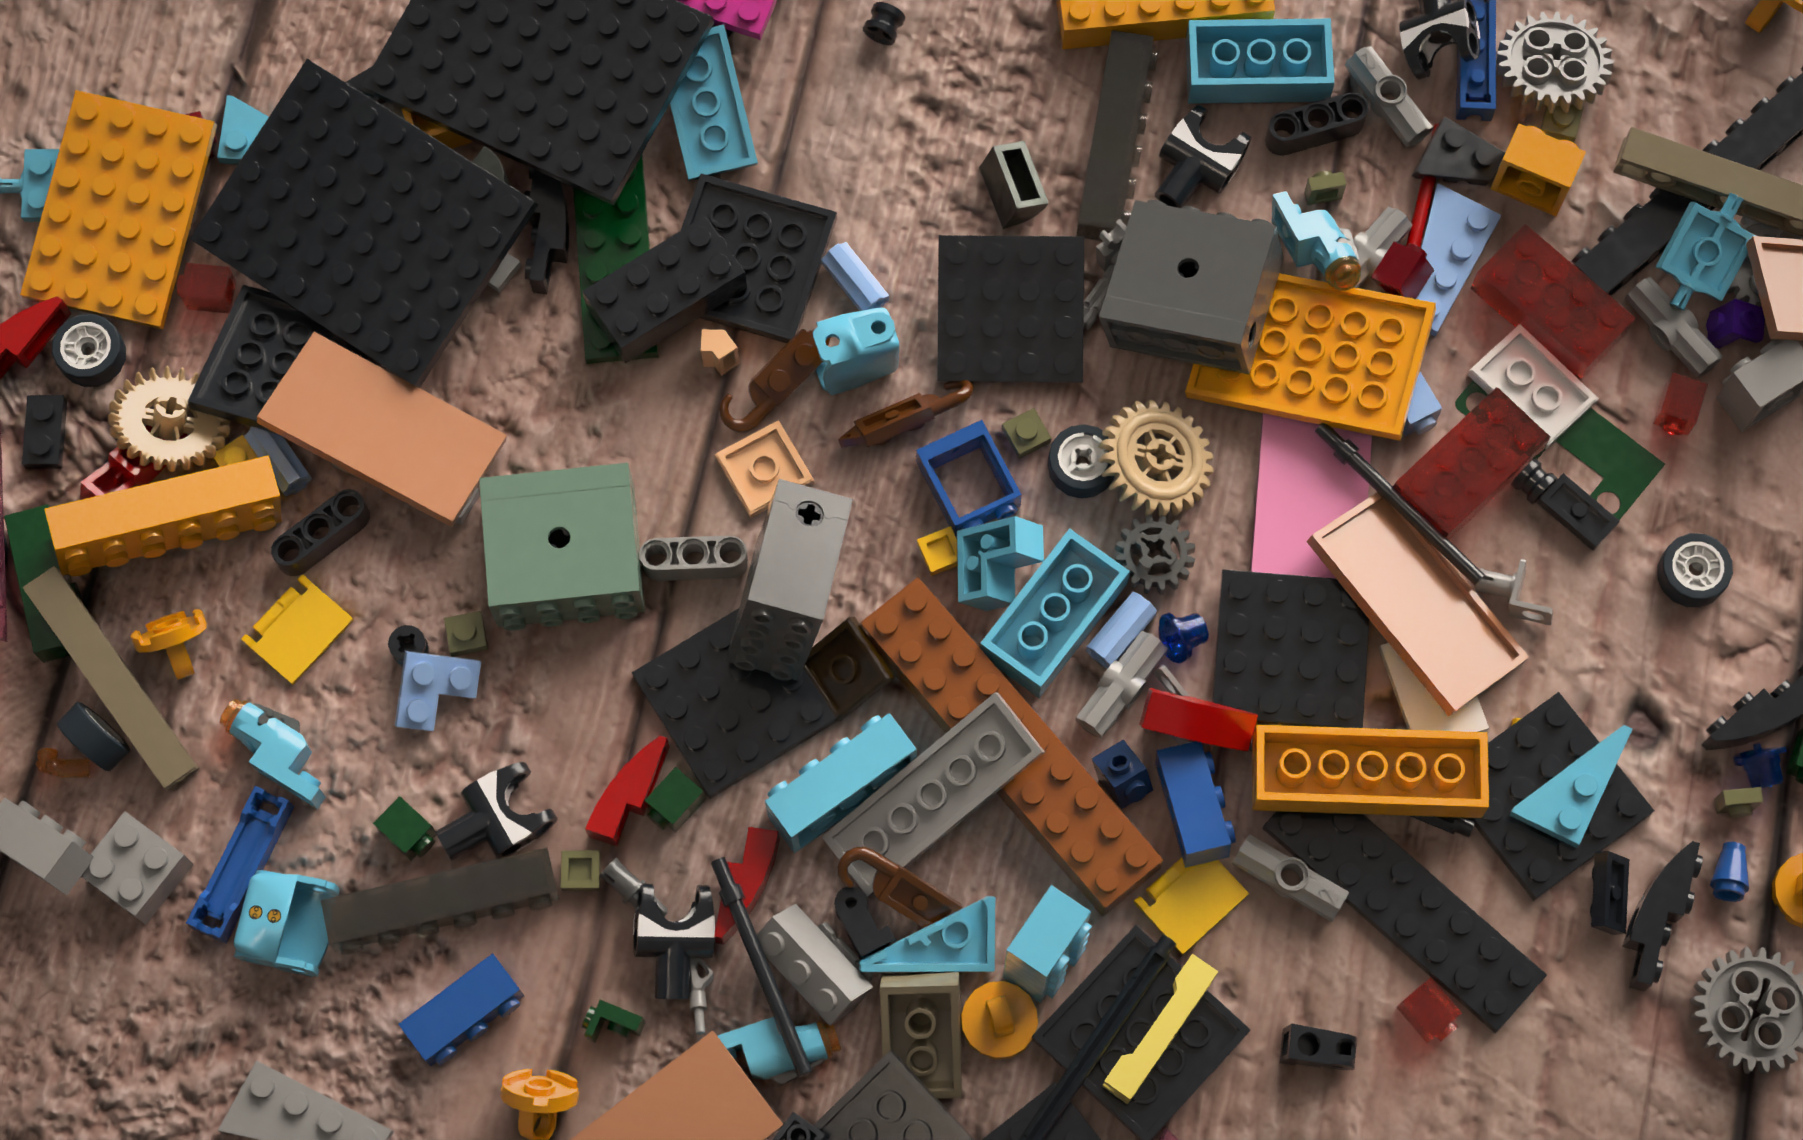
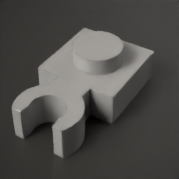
M1121 219L1116 221V227L1110 233L1103 230L1099 236L1103 242L1096 246L1097 263L1104 272L1110 265L1115 266L1127 228Z

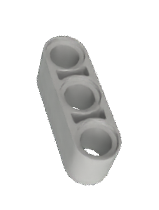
M736 536L654 538L643 543L639 552L643 572L648 578L656 581L737 578L745 573L749 564L746 545ZM729 551H735L741 555L739 560L734 563H726L722 560V557ZM697 552L704 556L698 564L693 565L685 562V558L690 553ZM654 554H663L667 557L665 562L658 566L648 563L649 558Z

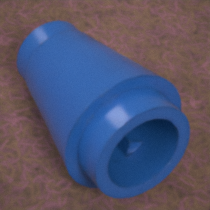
M1726 842L1722 846V851L1710 882V886L1713 888V895L1720 900L1729 902L1741 901L1744 899L1745 893L1749 891L1746 847L1741 843Z

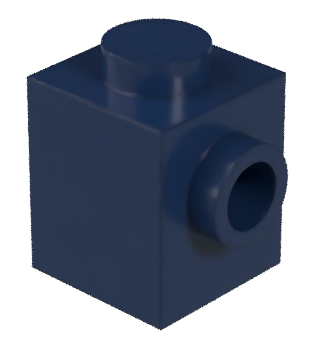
M1124 740L1091 758L1099 782L1121 810L1132 803L1142 800L1148 793L1153 791L1147 768Z

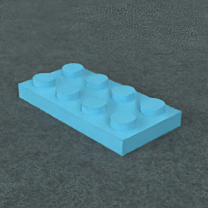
M715 26L710 29L670 102L688 181L699 179L700 174L712 176L758 165L725 26Z

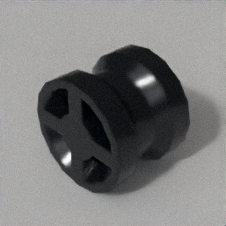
M876 2L871 9V19L867 20L863 26V32L877 43L893 45L897 39L896 30L904 24L905 15L900 9L891 4Z
M1535 458L1515 477L1511 486L1516 490L1525 492L1527 500L1533 505L1558 478L1553 473H1546L1542 469V463Z
M403 625L396 628L388 640L390 653L394 660L402 667L405 651L429 654L430 648L424 634L419 628L412 625Z

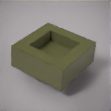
M1570 104L1568 113H1565L1561 106H1556L1552 114L1549 112L1548 105H1546L1540 129L1550 137L1574 143L1583 108L1579 110L1573 104Z
M1322 171L1308 178L1304 191L1307 205L1342 199L1347 185L1344 173Z
M1035 408L1002 423V430L1019 459L1051 443V436Z
M481 611L444 618L449 650L452 657L489 650Z
M1761 787L1723 790L1714 799L1716 813H1729L1731 818L1752 815V810H1755L1763 803Z
M600 850L561 851V890L600 891Z

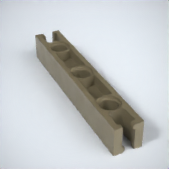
M1634 127L1630 128L1627 137L1622 141L1613 173L1722 209L1729 193L1736 194L1744 199L1736 215L1803 237V185Z
M53 566L22 587L163 788L169 790L199 769L197 764L60 570Z

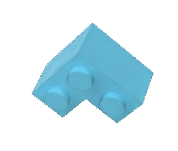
M1013 516L958 530V603L984 611L1009 606L1015 599V569L1044 562L1043 526Z

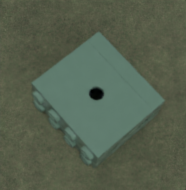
M628 463L479 478L488 606L498 627L515 631L524 629L526 624L541 623L545 627H554L563 624V620L578 619L581 623H592L599 621L602 616L615 615L618 619H629L636 617L637 613L646 612L642 565L639 557L640 543L635 486Z

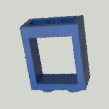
M983 420L916 450V463L948 525L952 527L955 536H957L958 530L982 525L994 518L998 520L1009 518L1021 506L1022 494ZM980 448L1005 497L959 518L934 469Z

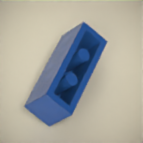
M1197 741L1156 750L1155 765L1185 868L1229 858L1231 844L1236 842L1231 821H1224L1221 809L1225 808L1222 789L1220 786L1214 787L1211 774H1215V766L1211 753H1204L1202 743Z
M492 953L398 1025L430 1066H433L436 1062L438 1065H442L457 1054L458 1050L456 1047L469 1039L472 1042L486 1033L489 1029L487 1024L500 1015L504 1018L514 1012L521 1003L518 1000L524 997V994Z

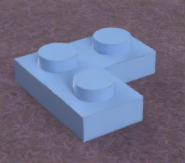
M405 651L395 726L434 731L439 694L476 698L481 661Z

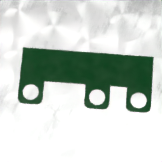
M1473 380L1455 402L1456 408L1479 425L1485 424L1500 407ZM1479 392L1486 395L1490 402L1489 409L1483 414L1470 412L1466 406V400L1470 394ZM1592 408L1556 440L1557 443L1604 478L1590 496L1597 501L1598 496L1603 492H1612L1619 497L1620 508L1616 513L1612 514L1618 520L1622 518L1665 465V463ZM1517 424L1506 437L1505 444L1512 452L1530 463L1533 459H1538L1546 449L1539 444L1538 448L1533 452L1521 451L1517 447L1516 437L1525 429L1520 424Z

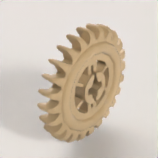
M169 366L165 367L162 378L156 375L152 367L149 371V381L143 379L141 373L137 372L135 376L136 387L126 379L123 384L124 393L117 389L114 394L115 401L112 400L109 404V411L111 413L108 415V424L112 426L110 435L118 439L117 447L123 450L128 449L127 457L131 459L139 456L140 465L146 466L153 462L155 470H160L163 465H167L168 470L171 472L176 470L177 465H181L184 470H190L191 462L201 466L204 464L205 457H216V449L223 448L225 446V438L230 435L229 424L231 421L189 409L187 401L199 378V374L196 372L193 378L186 381L183 367L176 378H172ZM190 410L195 418L187 417V411ZM144 424L152 426L153 429L150 433L146 430ZM183 433L190 434L186 438L180 439Z
M1151 399L1146 402L1145 406L1143 403L1136 401L1131 408L1123 407L1119 411V415H1114L1109 420V423L1113 426L1106 427L1102 431V435L1108 436L1110 439L1103 440L1098 447L1109 452L1102 455L1098 462L1111 464L1102 473V477H1116L1109 490L1123 487V493L1119 498L1120 502L1130 496L1134 497L1131 510H1136L1145 503V516L1152 514L1156 507L1159 509V517L1161 515L1166 516L1170 508L1172 515L1176 516L1182 511V506L1185 510L1191 509L1194 501H1199L1203 498V489L1210 486V481L1206 476L1211 475L1214 470L1206 462L1213 459V454L1204 450L1210 442L1208 439H1200L1199 435L1203 431L1202 427L1193 428L1191 425L1194 418L1191 415L1185 419L1182 418V409L1180 407L1175 408L1171 412L1169 403L1165 401L1160 404L1159 408L1156 402ZM1153 433H1159L1168 437L1169 440L1155 439ZM1145 434V445L1136 443L1138 438ZM1172 443L1176 445L1180 455L1176 454L1175 448L1172 445ZM1169 469L1179 471L1178 475L1172 480L1168 473Z

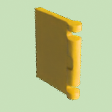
M303 574L297 581L308 590L301 596L290 586L252 626L262 638L257 643L247 634L241 638L243 643L292 685L297 682L354 621L347 612Z
M1181 857L1146 889L1148 895L1156 901L1151 907L1140 896L1133 900V902L1163 935L1176 943L1175 948L1183 955L1248 896L1249 893L1219 860L1185 868Z

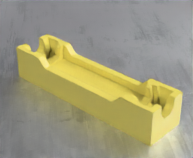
M1194 954L1190 956L1172 985L1174 995L1134 1053L1120 1057L1102 1085L1103 1088L1126 1104H1129L1218 973L1217 970Z

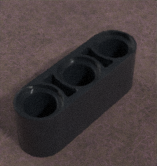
M1346 93L1279 112L1270 119L1265 139L1266 146L1273 154L1284 156L1355 136L1363 129L1369 109L1368 102L1360 94ZM1350 111L1355 113L1358 117L1348 118L1343 114V112ZM1319 121L1324 127L1316 128L1310 125L1309 122ZM1284 130L1291 136L1280 137L1276 134V131Z
M352 489L338 492L280 535L271 547L272 557L280 570L289 576H299L364 529L370 520V511L361 494ZM350 505L359 506L358 511L354 515H342L346 507ZM321 527L329 528V532L325 537L321 539L313 538V534L317 529ZM292 549L299 550V554L294 560H283L287 551Z

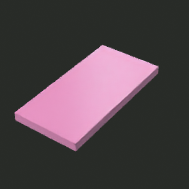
M1262 413L1250 572L1336 579L1306 541L1312 534L1368 498L1369 483L1348 463L1343 465L1333 455L1335 451L1315 432L1319 424ZM1333 428L1345 441L1350 439L1359 448L1358 453L1370 464L1372 435Z

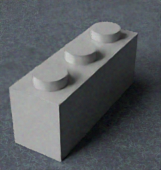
M4 798L0 803V852L67 896L94 858L83 849L86 841L68 829L62 835L60 832L64 827L47 815H44L41 820L37 819L41 813L22 800L17 806Z
M797 904L772 916L757 934L766 958L829 1025L851 1013L873 989L870 982Z

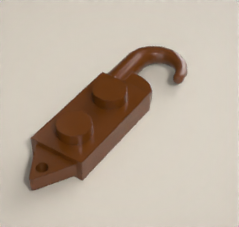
M801 329L751 379L748 385V392L756 407L743 419H735L729 414L728 407L732 396L727 394L724 397L719 411L720 418L725 426L737 432L749 431L756 427L823 362L813 339V331L815 329L809 331ZM831 337L827 338L825 342L827 346L829 345Z
M968 380L949 381L944 384V389H961L941 398L933 394L921 395L918 393L855 420V426L838 439L841 448L866 444L868 448L873 445H883L889 442L892 437L906 431L918 430L925 423L934 420V416L963 404L972 396L974 387Z
M854 847L846 851L840 858L838 876L846 887L852 888L854 886L847 873L849 865L857 860L867 863L877 870L872 882L873 892L876 897L923 928L963 908L958 901L873 849Z

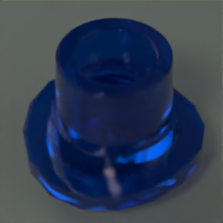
M1169 612L1160 617L1159 639L1168 648L1165 655L1172 662L1182 663L1189 660L1192 656V649L1208 641L1209 632L1207 625L1198 613L1180 618L1175 617Z
M1761 743L1753 744L1754 749L1740 752L1733 757L1734 765L1743 766L1744 771H1746L1751 788H1766L1784 782L1779 754L1787 752L1785 746L1762 748Z

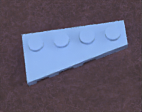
M1437 183L1421 246V249L1427 253L1426 259L1434 268V272L1416 298L1436 303V312L1430 330V335L1436 337L1501 218V214Z

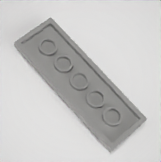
M995 692L825 833L822 838L839 860L846 851L854 847H867L880 853L895 864L906 868L1041 757L1045 751L1001 695ZM860 860L852 862L848 867V872L867 897L874 895L872 882L877 870Z

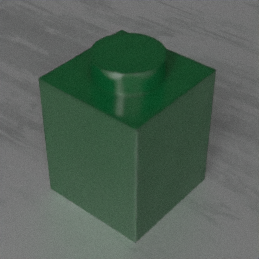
M675 767L645 799L647 808L650 810L647 816L662 830L668 826L676 833L706 800L704 791Z
M400 796L373 822L377 830L410 861L416 856H424L435 843L433 838L437 834L433 826Z

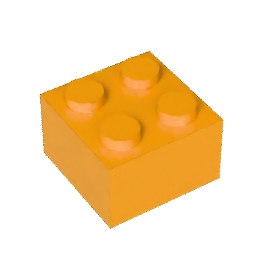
M1518 124L1490 189L1557 217L1586 151L1579 149L1571 141L1550 137L1537 127Z

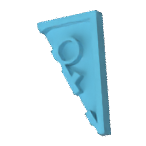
M227 95L217 158L222 164L238 165L269 117L230 95Z
M1626 725L1620 727L1517 804L1511 810L1509 816L1577 848L1632 732V728Z
M986 896L859 960V971L995 972L996 897Z

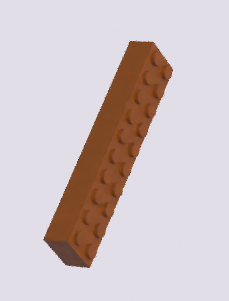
M919 577L860 622L861 627L891 671L945 733L992 694L997 692L1001 695L1045 753L999 790L997 794L1102 917L1161 869L1163 858Z

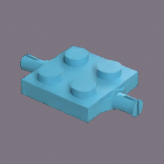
M25 149L24 170L21 178H0V194L20 193L22 198L21 218L25 222H40L59 149Z
M1729 193L1720 212L1710 211L1696 202L1689 203L1656 265V268L1673 276L1680 284L1673 300L1670 302L1671 305L1685 310L1693 292H1702L1717 301L1723 300L1748 254L1746 243L1753 236H1756L1741 228L1737 221L1733 219L1744 200L1743 198Z

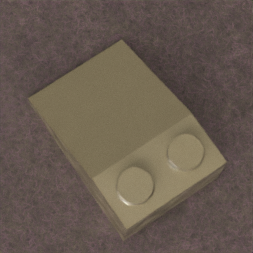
M959 972L882 974L880 1006L883 1057L893 1050L936 1098H962Z

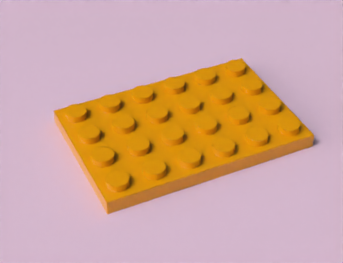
M75 90L20 295L23 298L39 302L58 296L70 309L163 330L217 128L215 121Z
M1279 273L1250 374L1193 363L1185 390L1186 397L1319 425L1324 423L1333 428L1401 441L1435 316L1436 303Z

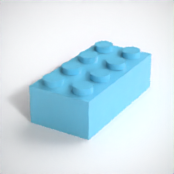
M1331 18L1189 20L1185 39L1188 104L1317 102L1331 98L1335 83Z
M1069 528L981 641L980 649L1000 671L1040 699L1126 587L1130 571Z
M890 713L883 718L879 715L871 718L861 727L862 733L852 740L848 737L843 738L830 749L832 754L820 762L817 759L810 761L799 770L800 776L789 784L783 781L768 792L769 798L765 800L768 818L794 854L840 822L917 758L916 747Z
M1051 885L1007 948L1003 978L1011 984L1018 985L1039 1003H1042L1046 995L1053 999L1065 981L1067 964L1074 967L1086 950L1085 946L1088 943L1087 939L1092 928L1088 924L1091 911Z

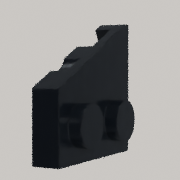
M1444 117L1439 122L1411 176L1416 179H1423L1425 176L1443 178L1444 182L1457 183L1465 181L1471 185L1486 186L1492 180L1505 152Z

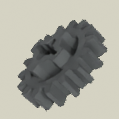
M1150 514L1146 515L1144 524H1141L1136 518L1133 519L1131 523L1132 531L1126 528L1122 529L1120 536L1124 541L1116 542L1115 550L1121 554L1116 555L1115 561L1124 565L1130 571L1129 576L1132 577L1131 588L1134 589L1140 583L1144 585V594H1148L1151 587H1157L1158 593L1162 595L1164 594L1165 585L1169 584L1172 589L1176 590L1179 585L1178 577L1183 580L1188 579L1190 572L1187 568L1193 567L1195 558L1189 555L1194 553L1195 544L1186 543L1190 536L1189 530L1178 531L1180 521L1175 520L1169 525L1166 524V516L1161 515L1159 521L1156 522L1153 521ZM1148 533H1159L1154 535H1147ZM1173 542L1176 544L1178 548L1179 559H1177V555L1172 552L1171 544ZM1130 549L1133 550V554L1138 556L1139 563L1137 566L1134 565L1131 559ZM1156 550L1161 552V556L1156 555L1154 559L1148 556L1149 553L1153 554ZM1163 573L1164 575L1153 576L1151 574Z

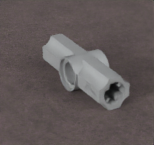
M1371 46L1363 47L1346 61L1345 67L1371 100L1372 111L1378 117L1384 118L1406 148L1420 143L1432 132L1433 127L1407 94L1405 81L1390 72ZM1389 93L1393 95L1396 99L1388 100L1385 99L1381 94Z
M1388 206L1365 233L1360 232L1353 239L1359 256L1358 271L1353 279L1339 285L1359 288L1367 278L1372 279V274L1394 241L1399 243L1412 228V224L1402 211Z
M1651 277L1643 279L1626 295L1625 300L1649 325L1650 335L1656 344L1665 351L1672 350L1696 378L1705 375L1720 362L1723 356L1700 332L1698 321L1694 314L1687 307H1685V310H1681L1671 305L1670 302L1672 300Z
M1142 630L1120 660H1115L1106 670L1097 684L1098 689L1077 715L1075 721L1088 733L1102 739L1124 708L1128 709L1140 695L1147 683L1145 680L1167 653L1168 648L1157 637Z
M1250 834L1232 862L1233 865L1273 887L1279 896L1291 898L1331 922L1349 894L1345 889L1310 870L1301 859L1288 857ZM1285 870L1296 872L1300 878V884L1296 886L1285 884L1281 878V872Z

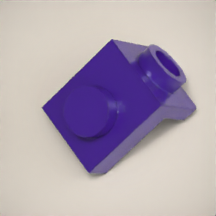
M1733 299L1710 311L1706 322L1707 339L1718 349L1740 338L1754 343L1762 341L1765 325L1762 307Z

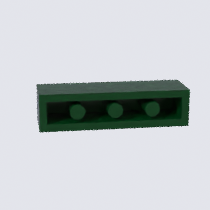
M48 504L4 516L33 653L43 663L70 656L22 588L53 566L60 570L44 510L50 507ZM69 574L63 575L72 587V589L74 590V592L77 594L79 599L82 601L81 593L77 583H72L71 576Z

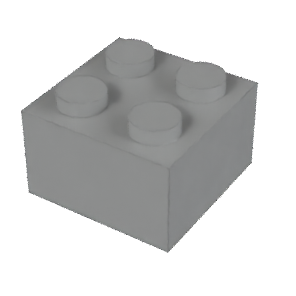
M1779 339L1771 341L1760 350L1762 355L1752 361L1749 357L1742 359L1730 369L1732 374L1721 382L1724 387L1716 399L1741 432H1744L1802 395L1803 347L1797 340H1784L1781 342Z
M124 811L92 851L91 855L94 858L81 877L146 925L194 864L183 853Z

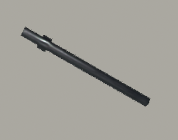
M1321 423L1315 432L1335 451L1333 455L1343 465L1348 463L1472 584L1476 585L1482 580L1485 574L1358 453L1359 448L1350 439L1345 441L1327 424Z
M725 857L716 859L711 862V865L721 887L719 895L724 907H729L798 1078L808 1075L813 1070L743 903L746 899L741 885L735 883Z

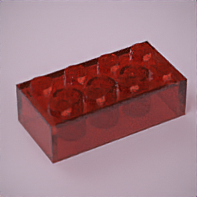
M1526 224L1477 272L1470 288L1513 326L1517 327L1521 324L1580 381L1627 334L1636 318Z
M1496 387L1394 483L1393 487L1450 540L1533 459L1543 452L1551 436L1505 393Z

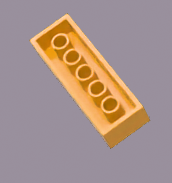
M1056 0L1062 50L1186 38L1189 20L1273 19L1275 14L1274 0Z
M269 455L44 509L60 572L62 575L69 574L70 576L85 575L92 568L104 565L108 567L122 566L129 559L141 556L145 558L159 557L166 550L178 547L192 549L200 546L206 540L215 538L229 540L237 537L243 531L252 529L255 531H266L275 527L276 523L282 522L280 493Z
M1257 725L1252 736L1253 811L1482 818L1489 808L1487 732Z

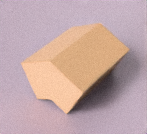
M702 329L701 355L704 367H715L722 376L740 364L738 347L725 330Z

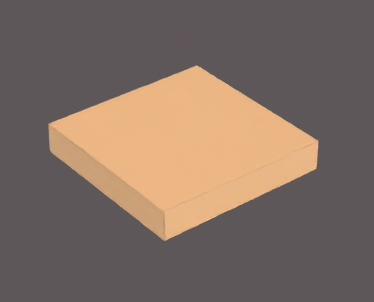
M779 420L715 454V459L750 519L768 510L779 479L808 487L815 484L812 475Z

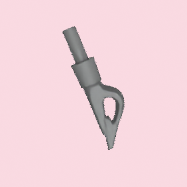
M690 958V1011L694 1012L695 1032L700 1035L705 1033L704 1011L707 1010L704 989L713 981L714 974L709 965L701 958ZM698 964L705 969L706 977L700 978L696 970Z

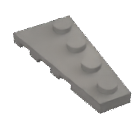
M258 1061L255 1062L218 1129L221 1133L246 1137L252 1140H390L394 1133L391 1129Z

